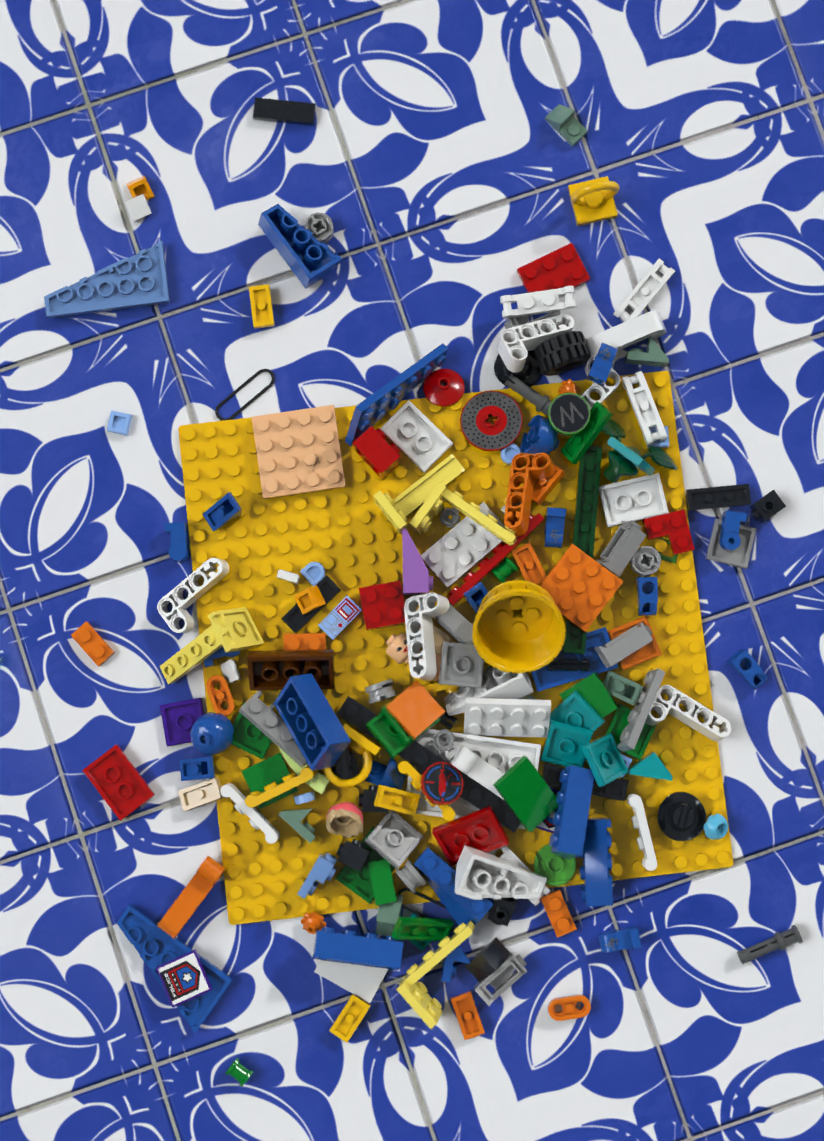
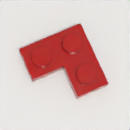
M684 509L643 519L647 539L651 540L668 535L673 555L695 550Z

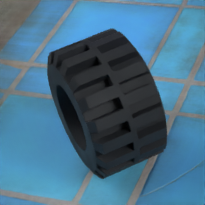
M570 331L554 336L542 342L534 349L541 373L545 376L557 375L584 364L591 357L583 332Z

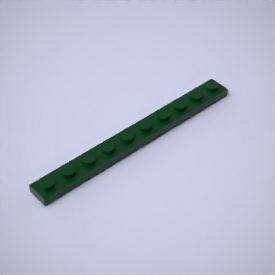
M590 446L579 460L572 540L575 546L591 558H593L602 456V447ZM566 619L563 653L584 655L587 631L584 633Z

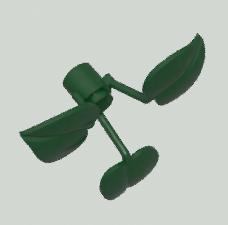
M612 419L602 429L604 433L616 438L620 443L621 438L626 437L624 429ZM649 446V452L641 456L643 459L652 457L653 461L662 467L675 471L678 469L668 453L659 447ZM615 450L608 452L610 464L603 474L609 481L616 483L622 475L636 476L638 474L636 466Z

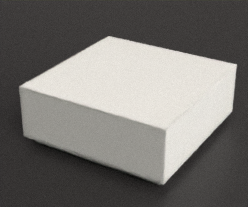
M144 194L125 201L133 221L152 214Z
M281 569L278 570V579L298 585L300 580L298 574Z

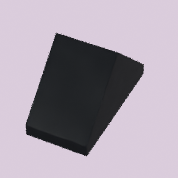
M495 937L465 967L480 982L494 973L510 955V952Z

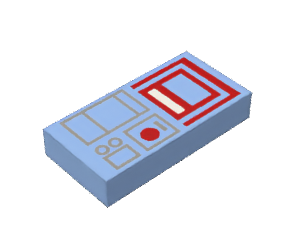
M346 596L318 626L334 640L362 609Z

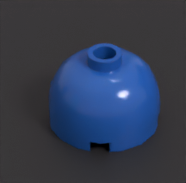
M540 415L533 417L528 424L531 427L529 432H524L520 450L527 454L546 453L549 455L559 445L558 432L553 429L549 419Z
M208 712L200 716L192 725L190 731L191 741L200 753L217 755L227 750L232 744L234 728L225 715Z

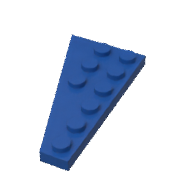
M442 343L355 407L345 442L351 447L353 442L368 428L373 427L390 410H394L400 401L433 370L445 363L449 348Z
M130 904L117 921V925L129 942L136 948L142 960L148 965L151 973L165 991L156 967L193 951V949L178 938L173 939L157 927L158 924ZM200 954L198 955L213 989L177 1006L180 1014L187 1020L194 1033L197 1032L233 980V978Z

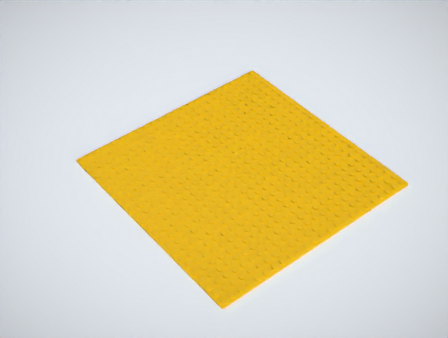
M667 371L643 373L663 426H668L669 447L661 449L668 453L678 469L675 471L662 467L655 463L652 457H647L644 460L655 469L653 474L659 473L669 513L684 509L689 526L670 376ZM635 374L620 376V384L602 405L613 414L610 419L616 421L624 429L626 437L621 438V443L641 457L649 451L621 381L622 377H631ZM607 378L605 384L614 386L615 382L612 378ZM589 380L572 381V383H575L580 388L579 396L594 384V382ZM562 382L534 385L530 388L543 397L544 395L549 396V400L553 401L560 395L558 390ZM638 383L632 385L633 389L640 387ZM511 388L490 390L509 395L520 407L523 424L520 435L513 443L519 448L521 447L524 432L528 433L531 428L528 424L533 417L540 415L549 419L543 412H537L535 405ZM481 392L464 393L456 404L447 407L436 406L429 402L427 398L410 399L409 401L450 439L453 445L425 473L400 451V464L383 480L358 455L353 445L350 447L345 442L356 406L334 408L346 487L263 499L252 417L179 426L178 432L193 572L210 558L223 559L229 565L228 574L196 600L199 635L212 626L208 615L213 611L246 607L264 642L259 648L242 650L241 654L235 658L226 656L215 659V665L211 667H205L204 661L202 662L207 713L216 712L207 692L206 683L214 675L224 677L220 665L228 660H236L241 675V680L228 684L235 701L234 712L226 716L232 725L243 703H246L257 692L250 691L247 662L248 651L284 650L283 634L295 633L281 618L297 604L294 596L312 587L309 581L300 573L309 563L318 562L322 564L325 569V576L327 575L341 591L297 634L325 633L318 625L346 596L362 609L359 588L400 580L403 592L402 534L400 535L397 532L396 528L374 503L373 495L381 491L383 495L387 493L394 500L453 454L466 471L450 482L446 488L451 492L455 490L464 497L462 500L468 504L473 502L479 506L484 502L503 525L506 526L504 514L500 509L506 505L511 465H507L501 460V450L489 452L477 449L466 440L461 430L460 418L465 404L473 396ZM591 392L590 398L597 401L600 399V395L597 392ZM401 400L399 405L383 416L373 428L375 430L377 428L380 429L408 400ZM489 417L486 423L495 425V420L497 419ZM602 430L590 445L602 447L599 486L613 483L603 474L610 464L608 452L614 449L607 443L611 436ZM558 434L559 445L555 451L548 455L553 464L561 468L565 475L540 506L533 501L531 502L530 515L536 516L540 513L544 518L543 522L513 549L515 550L530 542L546 576L549 575L562 558L573 540L579 461L575 465L560 452L572 435L563 436ZM386 437V442L389 445L392 444V442ZM636 467L638 470L636 476L622 475L617 482L647 476V474ZM231 492L242 509L241 515L231 519L219 530L213 532L202 514L223 496ZM599 492L593 551L594 560L600 559V555L620 527L618 525L607 528ZM446 501L443 504L445 506L444 509L453 507ZM420 506L406 517L407 531L421 556L452 528H448L445 524L441 523L440 516L442 514L439 516L435 515L431 521L432 526L426 533L423 532L421 536L413 531L410 522L421 508ZM547 507L566 509L561 548L544 547ZM459 511L458 514L460 515L461 522L466 515ZM643 520L635 521V523L642 527L641 531L646 534ZM646 535L638 547L650 546L661 552V555L673 558L671 545L661 540V538L669 540L668 535L648 540ZM493 550L490 551L448 588L425 563L429 576H433V591H429V593H436L448 599L449 596L447 594L455 586L460 588L465 583L463 579L471 571L475 574L480 569L478 564L486 557L490 559L495 553ZM693 551L678 554L676 563L661 559L658 570L650 576H645L658 578L657 614L646 617L662 655L625 670L621 669L618 662V668L609 671L644 687L645 683H643V680L648 671L659 668L665 672L660 687L670 685L713 711ZM510 552L506 557H508V558L515 564V566L518 568V566H517V564H516V562H515V560H514V558H513V556H512V554H511V552ZM504 559L499 564H497L493 569H496L504 561ZM630 561L618 577L623 583L587 629V633L604 627L609 631L644 617L638 615L636 577L644 576H639L633 572L630 567ZM518 568V571L513 572L505 579V582L525 580ZM281 569L298 574L300 577L298 585L278 579V570ZM491 571L480 581L488 592L501 584ZM203 576L198 580L199 586L204 584ZM403 596L404 603L412 596ZM463 597L453 607L473 625L476 613ZM362 609L334 640L326 634V649H334L335 689H321L342 726L344 724L348 725L383 750L379 757L371 753L372 760L388 766L391 756L382 745L339 716L337 712L349 696L378 715L383 707L392 702L416 680L421 685L436 681H426L413 677L410 673L409 662L407 664L404 662L398 664L386 653V648L388 647L386 641L393 634L396 636L400 633L406 634V624L367 631ZM522 609L512 610L514 612L513 617L523 616L521 613ZM432 617L433 625L441 631H443L444 633H446L447 635H449L450 637H452L441 625L437 623L438 619L436 618L434 620ZM452 637L449 641L453 643H459L454 637ZM484 661L483 671H484L487 667L490 666V665H489L487 662H485V661ZM608 671L597 674L602 682H604ZM527 672L534 692L520 699L551 700L552 712L563 702L559 694L582 679L537 692L532 674ZM392 679L394 683L392 686L396 690L397 695L370 704L368 700L370 696L369 693H366L365 688ZM216 682L214 684V688L216 690H219L221 688V683ZM260 690L263 694L259 699L269 707L274 703L282 690ZM445 690L438 691L437 696H433V698L447 712L444 698L450 693H446ZM663 692L660 693L662 699L668 701L667 695ZM611 695L617 705L621 704L632 710L633 707H636V704L633 706ZM227 702L221 704L223 710H226L229 706ZM680 703V710L686 712V707ZM275 708L273 711L282 718L277 708ZM651 710V715L654 718H658V713L655 710ZM615 711L603 717L605 722L593 732L591 742L605 735ZM464 713L452 715L457 718L455 724L447 719L448 722L453 724L451 730L440 722L430 729H447L449 732L464 734ZM667 714L656 725L642 758L650 752H655L673 776L672 781L626 773L623 779L629 780L625 801L591 795L588 818L606 817L611 819V827H607V831L610 832L612 844L610 849H608V853L611 854L612 870L609 871V875H612V881L733 866L729 825L726 835L721 839L711 840L705 835L703 829L698 836L686 841H676L668 838L659 827L658 809L662 801L675 792H686L695 796L705 808L706 822L710 815L720 814L725 817L728 823L718 741L707 738L680 720ZM697 715L698 720L704 723V718L701 715ZM483 736L541 745L538 773L541 777L545 763L561 766L541 761L546 738ZM274 742L271 743L263 760L281 753L279 747ZM232 744L224 752L212 755L214 775L219 777L221 787L231 783L245 797L250 795L251 791L241 771L263 760ZM347 746V748H350V753L355 752L360 773L364 765V758L354 749ZM620 751L622 755L632 759L629 768L639 761V759ZM399 755L394 757L397 764L405 760ZM283 757L290 774L293 773L294 771ZM585 760L583 768L591 770L587 760ZM407 773L405 774L406 778L401 789L403 791H406L407 788ZM364 780L357 786L344 788L329 782L323 794H320L305 782L296 786L297 792L259 810L280 833V838L273 844L266 842V834L260 828L256 830L249 823L250 818L245 813L242 815L234 807L236 803L230 797L217 800L229 923L236 925L304 917L306 912L311 913L313 911L322 915L379 908V905H375V899L369 904L336 879L345 864L336 861L334 867L337 869L330 882L328 880H325L323 884L319 882L311 896L307 894L305 899L297 895L321 853L325 855L328 852L338 858L337 851L341 843L345 844L346 841L352 842L353 839L362 842L373 826L376 828L387 815V813L362 811V806H359V794H364V789H368L369 785H377ZM314 791L315 800L298 805L295 804L294 796ZM630 794L639 795L642 799L657 860V868L653 871H649L642 866L644 853L643 850L638 848L636 838L639 837L638 829H634L631 820L634 812L632 806H629L626 802L627 796ZM341 802H351L361 810L364 816L363 833L347 838L346 836L332 834L327 831V812L332 806ZM312 808L301 822L311 824L316 829L314 833L317 836L309 843L278 814L282 810ZM395 811L424 836L398 868L399 870H402V867L405 865L404 863L408 859L414 865V861L427 846L449 864L432 830L434 827L450 821H446L443 817L423 814L413 816ZM502 826L509 839V845L506 846L535 873L533 867L534 857L540 848L549 844L552 833L535 828L532 832L517 828L514 833L505 826ZM499 848L494 855L499 858L503 851ZM575 858L576 871L566 884L560 886L545 884L547 888L584 884V879H580L579 867L583 866V858ZM394 870L392 877L395 894H397L401 889L408 887ZM428 882L424 886L421 885L415 888L417 892L435 901H441ZM404 891L400 894L404 895L402 902L404 905L430 902L410 891Z

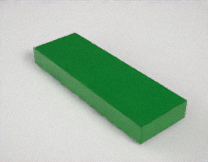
M596 401L591 408L590 419L585 429L578 434L572 435L560 450L575 465L613 416L600 402Z
M399 917L391 936L397 940L441 941L449 935L454 923L451 919Z

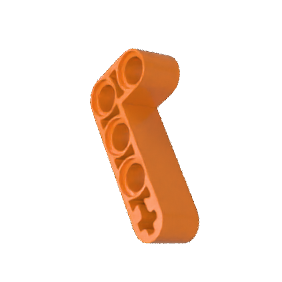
M520 453L512 459L504 523L506 527L515 532L514 536H522L528 530L534 479L550 478L555 473V465L546 453Z
M207 856L157 927L175 939L222 876L225 868L210 856Z

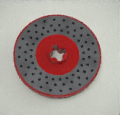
M485 391L473 396L465 404L461 413L460 424L464 437L471 445L483 451L494 452L503 450L516 441L522 429L523 418L520 407L509 395L499 391ZM489 417L497 419L495 420V425L486 423Z

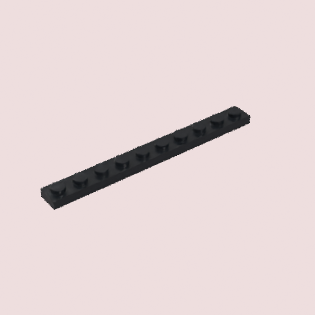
M348 696L337 714L378 741L365 726L377 715ZM414 741L398 754L423 772L434 763L446 762L417 741ZM459 770L464 783L460 797L479 810L491 806L500 824L515 833L521 822L505 800Z

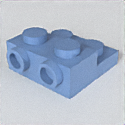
M328 852L325 855L321 853L297 895L305 899L307 894L310 896L313 894L319 882L322 884L325 880L330 882L337 869L334 867V864L338 858Z

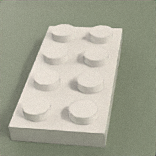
M484 502L478 506L481 508L480 512L485 516L487 514L492 515L498 520L497 524L504 528L503 523ZM466 516L424 552L421 558L448 588L499 545L502 540Z
M465 698L464 734L547 738L551 700Z

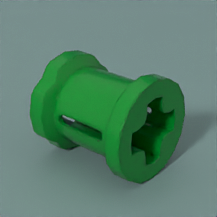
M505 557L504 561L496 569H492L491 572L501 583H504L505 579L513 572L518 571V568L508 557Z
M236 1058L225 1074H230L239 1082V1086L242 1087L254 1071L248 1070L239 1062L240 1059Z

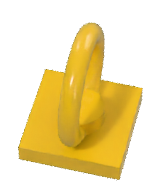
M608 176L568 185L577 226L617 217L618 214L613 196L619 192L620 187L618 183L609 181Z
M344 724L343 728L351 740L349 747L364 758L363 768L356 777L351 779H342L336 776L331 767L322 770L326 778L334 785L350 788L361 784L370 774L372 768L371 753L379 757L383 750Z

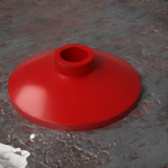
M450 369L433 371L426 377L423 385L424 394L428 401L440 407L456 404L462 398L465 389L462 377ZM447 383L446 386H441L440 384Z

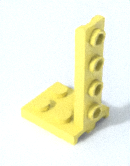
M451 454L394 500L387 493L383 495L379 491L373 495L374 503L401 535L402 529H407L406 517L424 504L437 484L440 482L447 486L466 470L456 457Z
M440 482L410 522L413 531L421 536L423 532L426 533L432 526L431 521L434 516L441 514L445 507L443 504L446 501L509 546H513L517 541L516 536H514L515 532L506 526L504 528L497 524L498 520L490 514L485 516L480 512V507L473 502L468 504L462 500L464 497L455 490L453 492L449 491Z
M247 608L213 611L209 614L208 617L212 626L159 666L167 683L173 684L222 646L226 653L262 646L264 642Z
M471 920L466 925L464 922L461 923L454 930L455 934L451 938L446 936L438 943L439 948L436 951H428L422 957L424 960L419 965L413 964L406 971L407 974L403 976V980L399 983L400 986L396 989L430 1029L438 1023L443 1010L441 1009L440 1002L436 998L432 999L427 993L426 986L422 982H418V980L472 934L475 925Z

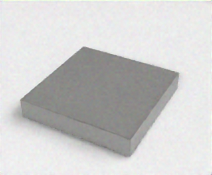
M715 519L705 559L747 569L756 528L740 525V546L732 551H726L721 548L719 543L722 520Z
M443 641L438 684L481 688L484 659L480 657L474 645Z
M390 810L364 842L398 869L424 836L399 814Z

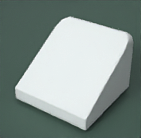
M231 659L220 665L223 676L228 684L241 680L236 660Z

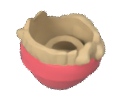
M348 801L341 802L328 810L326 815V828L328 832L346 836L347 838L363 833L364 816L355 804Z

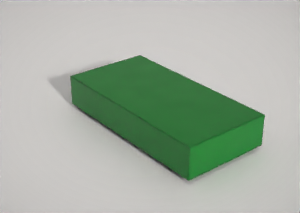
M385 859L368 862L375 905L397 902L390 863Z

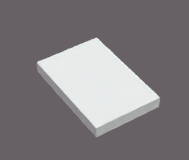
M409 400L380 428L385 436L423 473L453 445V442Z
M659 473L599 486V496L607 528L622 525L621 521L630 523L631 521L635 522L669 513Z
M320 960L314 972L370 1003L388 969Z

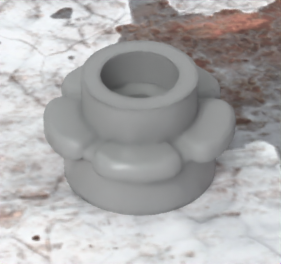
M453 507L443 509L440 516L441 523L445 524L448 528L454 527L455 524L460 522L459 511Z
M447 729L440 730L434 736L436 747L440 750L451 749L453 742H455L454 734L450 733Z

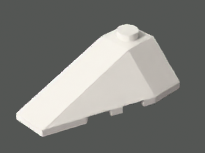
M490 665L483 671L481 688L460 686L458 691L451 692L444 698L447 713L451 716L465 712V698L520 699L534 691L527 672L509 673L498 670Z
M464 845L456 864L455 893L474 900H482V898L501 899L506 897H514L515 899L539 898L547 878L486 852Z

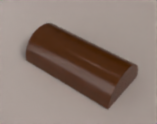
M334 649L248 651L247 662L250 691L282 690L291 676L312 674L320 689H335Z

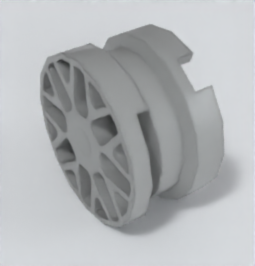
M314 213L307 218L305 230L311 231L313 233L312 236L319 242L328 243L334 234L331 218L324 213Z
M650 546L638 548L630 560V567L633 572L644 577L656 572L661 564L660 554Z
M389 679L366 687L365 691L370 696L368 699L369 703H376L396 696L397 692L392 686L394 684L393 680Z
M408 859L404 863L405 865L402 867V870L396 869L395 871L405 885L415 894L417 892L415 888L421 885L424 886L427 881L425 878H422V874Z

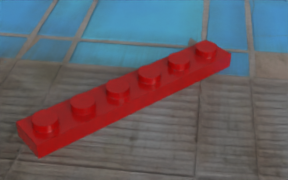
M540 513L536 516L530 515L527 532L522 536H516L517 541L513 546L500 543L493 550L495 553L490 559L486 557L478 564L480 569L475 574L471 571L463 579L465 583L460 588L455 586L447 594L450 605L454 606L464 597V593L478 584L543 522L544 518Z

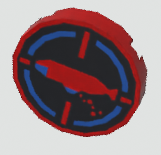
M437 762L429 766L422 774L420 781L423 795L431 803L440 806L449 805L457 800L462 793L464 785L459 770L446 762Z

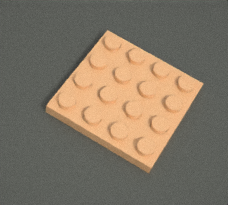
M334 405L252 417L263 499L346 487Z

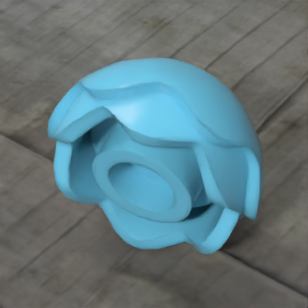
M720 814L710 815L703 826L705 835L711 840H718L724 837L728 831V823L725 817Z

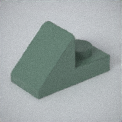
M559 104L545 117V120L573 147L587 134L588 130L574 117L575 111Z
M651 337L647 341L646 353L642 349H631L625 355V364L666 367L669 363V358Z
M608 671L603 682L611 695L635 706L643 690V686L612 671Z
M312 808L282 810L278 814L309 843L317 836L314 833L316 829L311 824L301 822Z
M396 894L397 902L379 905L375 934L391 936L396 922L401 915L404 895Z

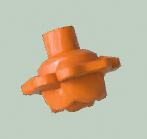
M568 379L567 381H562L558 392L560 395L565 393L579 394L580 388L575 383H572L571 379Z
M314 911L311 913L306 912L304 918L300 921L303 924V929L307 930L310 934H315L317 930L321 931L322 927L326 926L324 917Z

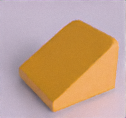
M145 176L126 184L133 198L144 194L146 200L155 197Z
M318 586L309 587L294 596L302 615L326 604Z

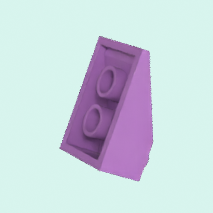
M402 529L403 596H417L429 593V591H433V576H429V571L407 529Z

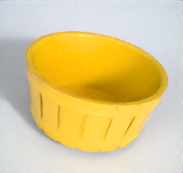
M512 580L497 585L483 598L473 622L472 639L480 657L492 667L509 673H526L538 670L554 660L553 658H556L564 645L566 628L559 608L544 588L529 581ZM522 609L521 613L523 616L513 617L514 612L512 610Z

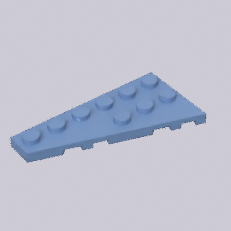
M160 241L151 248L143 249L132 257L124 258L97 271L94 275L84 277L75 284L65 286L44 296L46 317L56 318L170 303L163 242Z

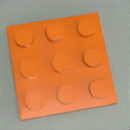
M572 543L540 587L544 588L551 595L562 616L585 633L623 581Z

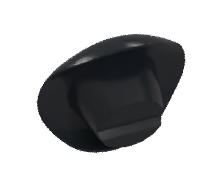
M534 350L527 351L528 354L522 371L516 373L506 368L501 356L498 354L494 363V372L497 379L503 385L506 380L515 384V382L509 379V376L513 374L529 387L533 386L541 374Z
M675 792L662 801L658 809V824L661 831L668 838L676 841L690 840L698 836L704 829L706 811L702 803L695 796L686 792Z

